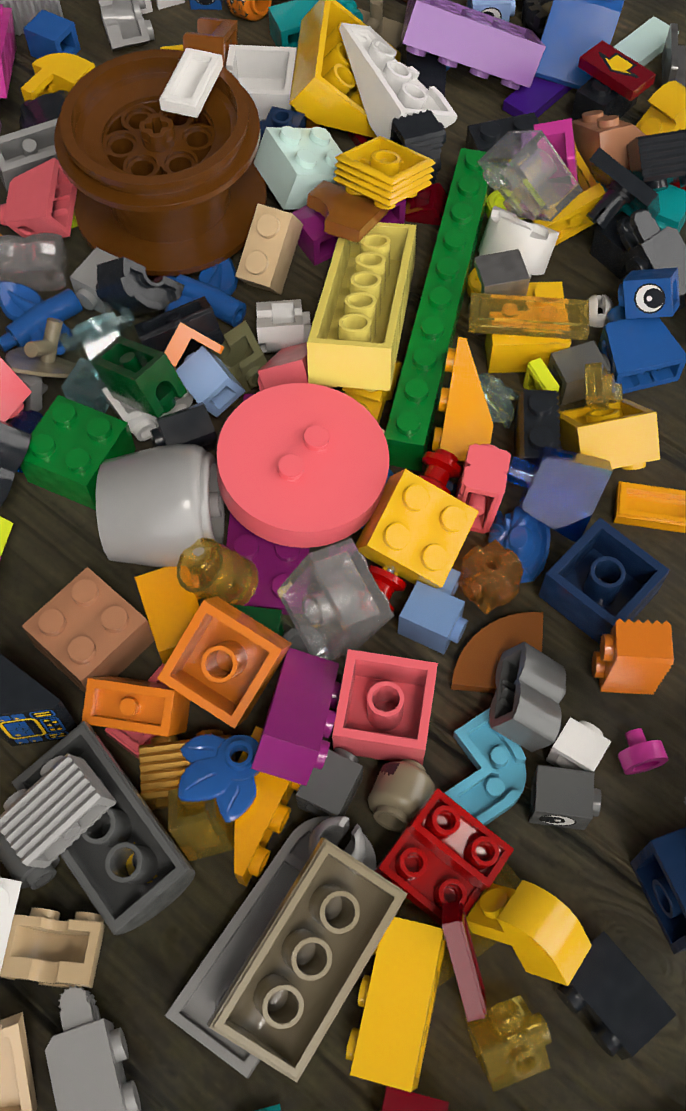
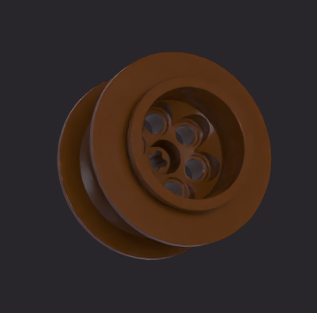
M153 49L137 51L113 58L95 67L84 75L66 96L54 133V145L59 164L66 177L77 188L74 210L77 224L84 240L93 250L97 247L118 258L125 257L146 267V275L150 276L190 274L213 267L227 260L245 246L257 204L265 206L267 204L265 180L254 165V157L260 142L258 110L250 94L225 67L222 68L198 118L161 110L159 99L184 51Z

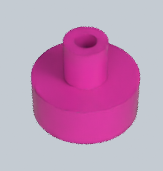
M642 728L633 729L625 733L629 747L618 754L624 774L631 775L646 772L665 764L669 760L662 741H646Z

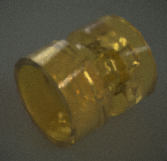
M210 538L198 539L193 545L186 548L180 555L177 564L179 584L186 591L204 599L218 596L229 604L245 605L254 595L258 585V571L251 560ZM196 548H204V553L200 556H196L192 552Z

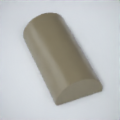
M321 837L208 1020V1027L297 1083L408 893L327 839Z

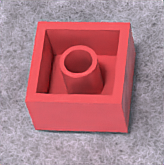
M348 649L332 733L333 750L334 748H341L352 753L354 756L390 762L410 759L423 766L438 663Z

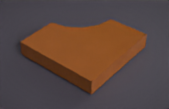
M325 180L308 194L307 206L320 212L326 218L324 232L355 243H359L388 213V210L376 207L374 200L363 195H351L346 192L344 186Z

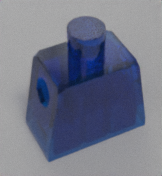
M543 447L535 465L513 456L509 464L507 481L524 487L520 498V508L524 512L568 539L577 542L582 537L613 471L610 461L552 447Z

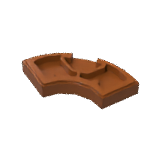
M524 612L509 615L482 628L471 638L461 652L454 669L451 689L495 694L496 670L504 651L522 642H526L542 652L543 612Z

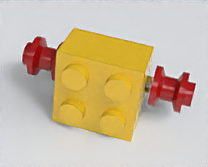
M436 449L435 452H425L422 458L423 463L427 466L424 475H416L404 469L389 477L382 498L372 517L366 523L353 551L382 566V568L368 566L366 574L371 581L366 590H356L353 596L360 602L357 608L370 617L381 619L383 614L392 616L395 609L389 601L394 591H404L407 586L406 582L398 576L416 585L417 581H420L433 588H442L479 512L452 496L446 487L450 478H459L463 471L457 463L458 458L447 450Z

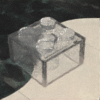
M542 130L508 131L478 161L484 170L482 173L484 180L490 187L501 193L505 199L503 205L506 210L516 214L518 218L551 222L583 191Z
M352 538L309 553L277 590L309 654L330 661L347 654L348 649L357 650L394 617L386 595L379 589L368 569L365 557L358 551Z

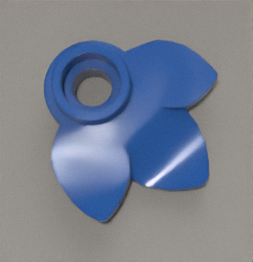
M204 734L189 740L180 749L183 757L191 765L186 768L181 776L178 788L179 799L186 802H198L216 798L220 814L226 823L238 819L247 811L256 798L257 791L254 777L260 771L251 769L258 742L247 735H235L228 739H223L213 734ZM237 751H244L248 754V758L244 762L236 763L231 760L232 755Z

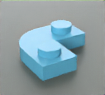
M490 708L454 731V739L478 771L445 792L448 797L485 826L513 807L520 798L526 783L525 754L520 745L491 729L489 724Z

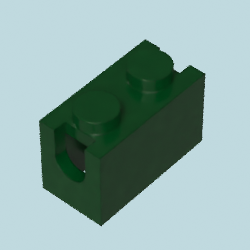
M122 336L116 338L90 361L113 398L156 418L174 408L176 405L174 397L181 398L187 393L185 386L165 353Z

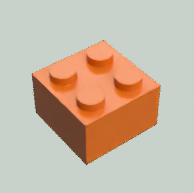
M218 596L202 601L157 679L235 729L248 718L292 643Z

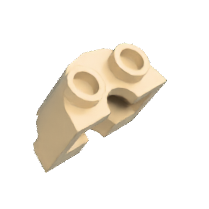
M31 908L30 916L14 915L0 977L10 980L39 982L38 985L60 988L75 987V985L79 988L82 986L93 988L105 929L103 918L100 914L76 912L74 920L59 921L60 912L44 908Z

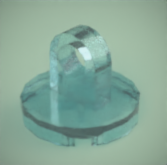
M122 307L119 309L121 316L116 317L114 312H106L74 326V329L71 330L72 337L67 332L60 336L59 340L64 351L70 352L84 347L91 361L116 338L121 336L120 331L134 324L135 319L131 310L127 307Z

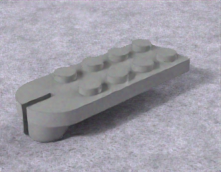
M321 816L312 818L299 825L291 833L165 1015L247 1079L251 1076L260 1059L209 1028L207 1022L321 837L338 846L349 829L348 817ZM357 824L351 832V841L344 851L374 871L376 869L374 849L368 838L363 834L361 827Z

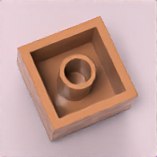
M88 567L22 625L33 645L84 693H86L87 678L100 676L117 677L155 641L148 620Z

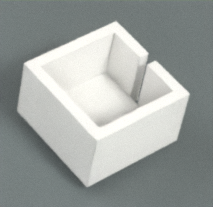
M229 45L226 69L236 77L250 94L258 110L260 121L266 119L272 106L291 111L295 110L289 104L297 54L296 47Z

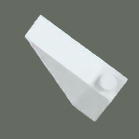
M341 23L339 30L369 125L377 137L382 136L390 140L394 117L399 119L400 116L406 117L407 114L412 116L413 113L419 114L420 111H432L438 122L444 125V128L456 121L458 116L443 94L434 86L428 90L417 79L420 73L413 66L407 67L403 63L398 62L395 59L397 51L370 26Z

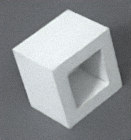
M570 717L554 743L546 761L558 768L594 772L611 741L603 737L602 731L595 725L586 721L578 722Z

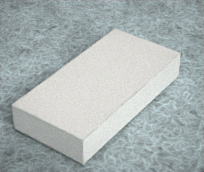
M186 48L159 99L161 110L198 118L223 68L222 55Z

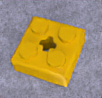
M382 136L369 140L335 157L338 161L335 166L338 169L334 171L337 176L333 180L345 186L346 192L351 195H363L374 200V205L380 209H393L396 203L406 198L416 197L419 191L432 185L429 180L433 178L430 174L434 171L431 167L435 164L433 159Z

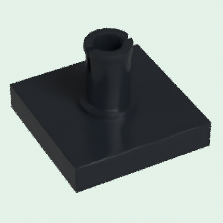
M599 147L589 159L595 180L600 182L608 191L594 208L586 214L588 219L594 224L597 223V227L605 230L609 222L625 204L634 211L646 208L652 214L651 217L655 219L660 213L659 194Z

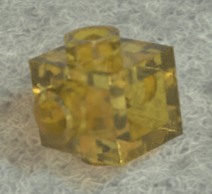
M521 995L487 1008V1014H485L483 1019L468 1022L467 1017H465L475 1057L493 1092L551 1068L545 1045L552 1043L546 1022L540 1012L531 1013Z

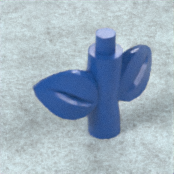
M231 258L202 270L197 280L182 274L177 277L166 276L185 286L181 297L177 301L169 303L165 308V312L205 296L216 318L234 328L239 325L246 314V304L231 296L235 292L238 282Z
M0 281V307L7 318L13 321L5 327L7 333L0 337V349L5 353L15 346L17 348L24 347L27 342L42 340L47 318L65 321L82 312L83 308L79 299L68 288L43 301L40 294L29 286L12 281ZM64 323L62 324L56 355L66 353L74 343L73 331Z

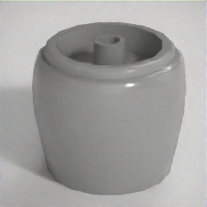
M174 444L153 447L105 460L100 465L95 494L96 517L103 551L110 561L161 568H194L205 566L211 563L214 557L220 555L224 542L225 513L224 501L217 482V460L214 455L195 444Z

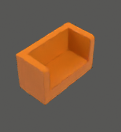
M115 676L87 678L82 722L85 721L94 726L170 737L186 732L190 700L164 683Z

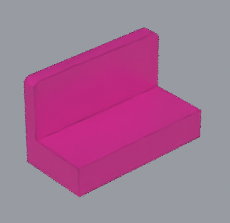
M572 118L534 124V137L542 180L569 175L572 198L579 194V182Z

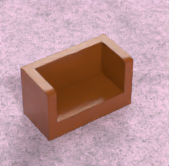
M200 17L197 20L198 33L186 32L183 35V51L186 48L220 54L223 59V67L226 68L229 45H238V20Z

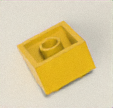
M628 399L559 411V427L561 428L559 434H561L560 441L569 467L584 477H602L608 474V470L620 467L624 470H637L646 467V462L660 460L656 411Z

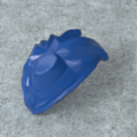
M517 506L512 513H507L505 516L502 515L501 511H498L495 521L490 528L487 542L492 544L496 561L507 578L518 584L532 582L544 569L549 554L550 527L546 518L538 514L531 506Z

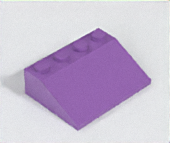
M408 0L401 40L403 44L407 45L406 50L422 57H425L426 52L439 56L438 62L453 68H457L458 63L471 67L469 70L471 74L484 79H488L489 74L502 78L500 82L502 85L515 90H519L520 85L530 88L546 48L532 30L449 0Z

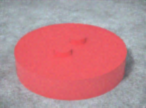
M282 384L267 388L250 396L228 417L217 443V482L222 499L228 510L250 532L269 542L288 547L311 548L325 546L343 540L358 531L368 522L382 498L389 471L388 445L376 419L363 405L350 396L333 388L317 384Z

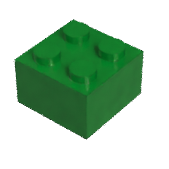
M58 395L31 433L30 444L20 467L29 483L96 510V482L100 465L107 459L133 453L136 447L128 422Z

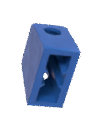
M618 305L612 308L607 313L606 317L609 323L604 325L598 343L600 353L607 356L611 366V373L606 382L610 397L678 381L686 364V352L659 317L626 319L625 307Z

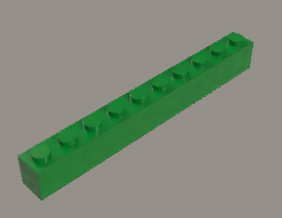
M466 148L460 149L385 432L390 466L422 472L424 464L422 458L427 451L445 378L448 348H452L468 276L471 271L486 210V202L492 185L496 153Z

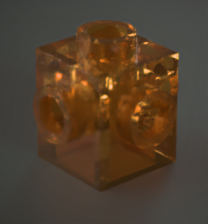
M495 539L485 547L481 545L474 547L464 556L459 586L465 596L474 602L486 615L498 605H506L520 592L519 585L524 569L518 556L511 549H505Z

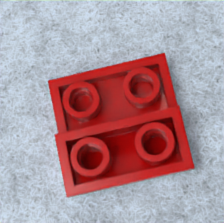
M437 788L407 825L374 871L408 893L407 899L442 926V904L459 900L460 904L463 903L465 915L467 916L481 893L491 886L514 851V848Z

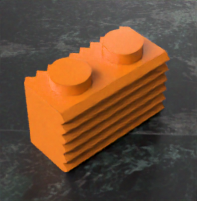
M619 618L615 622L610 634H602L600 651H594L592 657L593 678H599L600 692L654 695L656 688H658V685H660V682H662V679L669 672L674 662L671 624L668 621L661 624L658 620L653 624L649 620L642 623L639 619L635 623L630 619L624 622Z

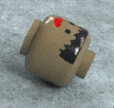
M403 759L400 762L393 761L384 764L379 770L368 796L369 808L374 813V819L388 830L403 832L435 791V784L426 773L425 768L414 760Z

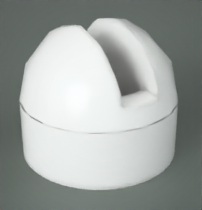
M592 295L584 304L582 311L584 322L592 327H604V325L609 323L606 317L607 313L614 308L612 300L606 295ZM598 307L603 309V314H598Z

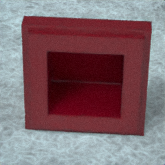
M440 183L432 184L419 191L416 197L407 198L405 209L406 222L441 225L448 195Z

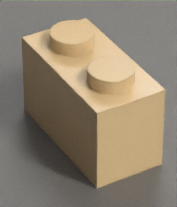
M258 203L235 277L247 285L281 295L303 223L292 213Z

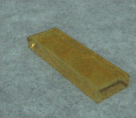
M471 293L468 332L587 340L589 334V300Z

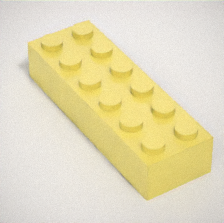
M378 222L359 243L338 237L307 340L308 383L323 385L329 388L349 387L361 388L367 391H390L415 267L417 225Z

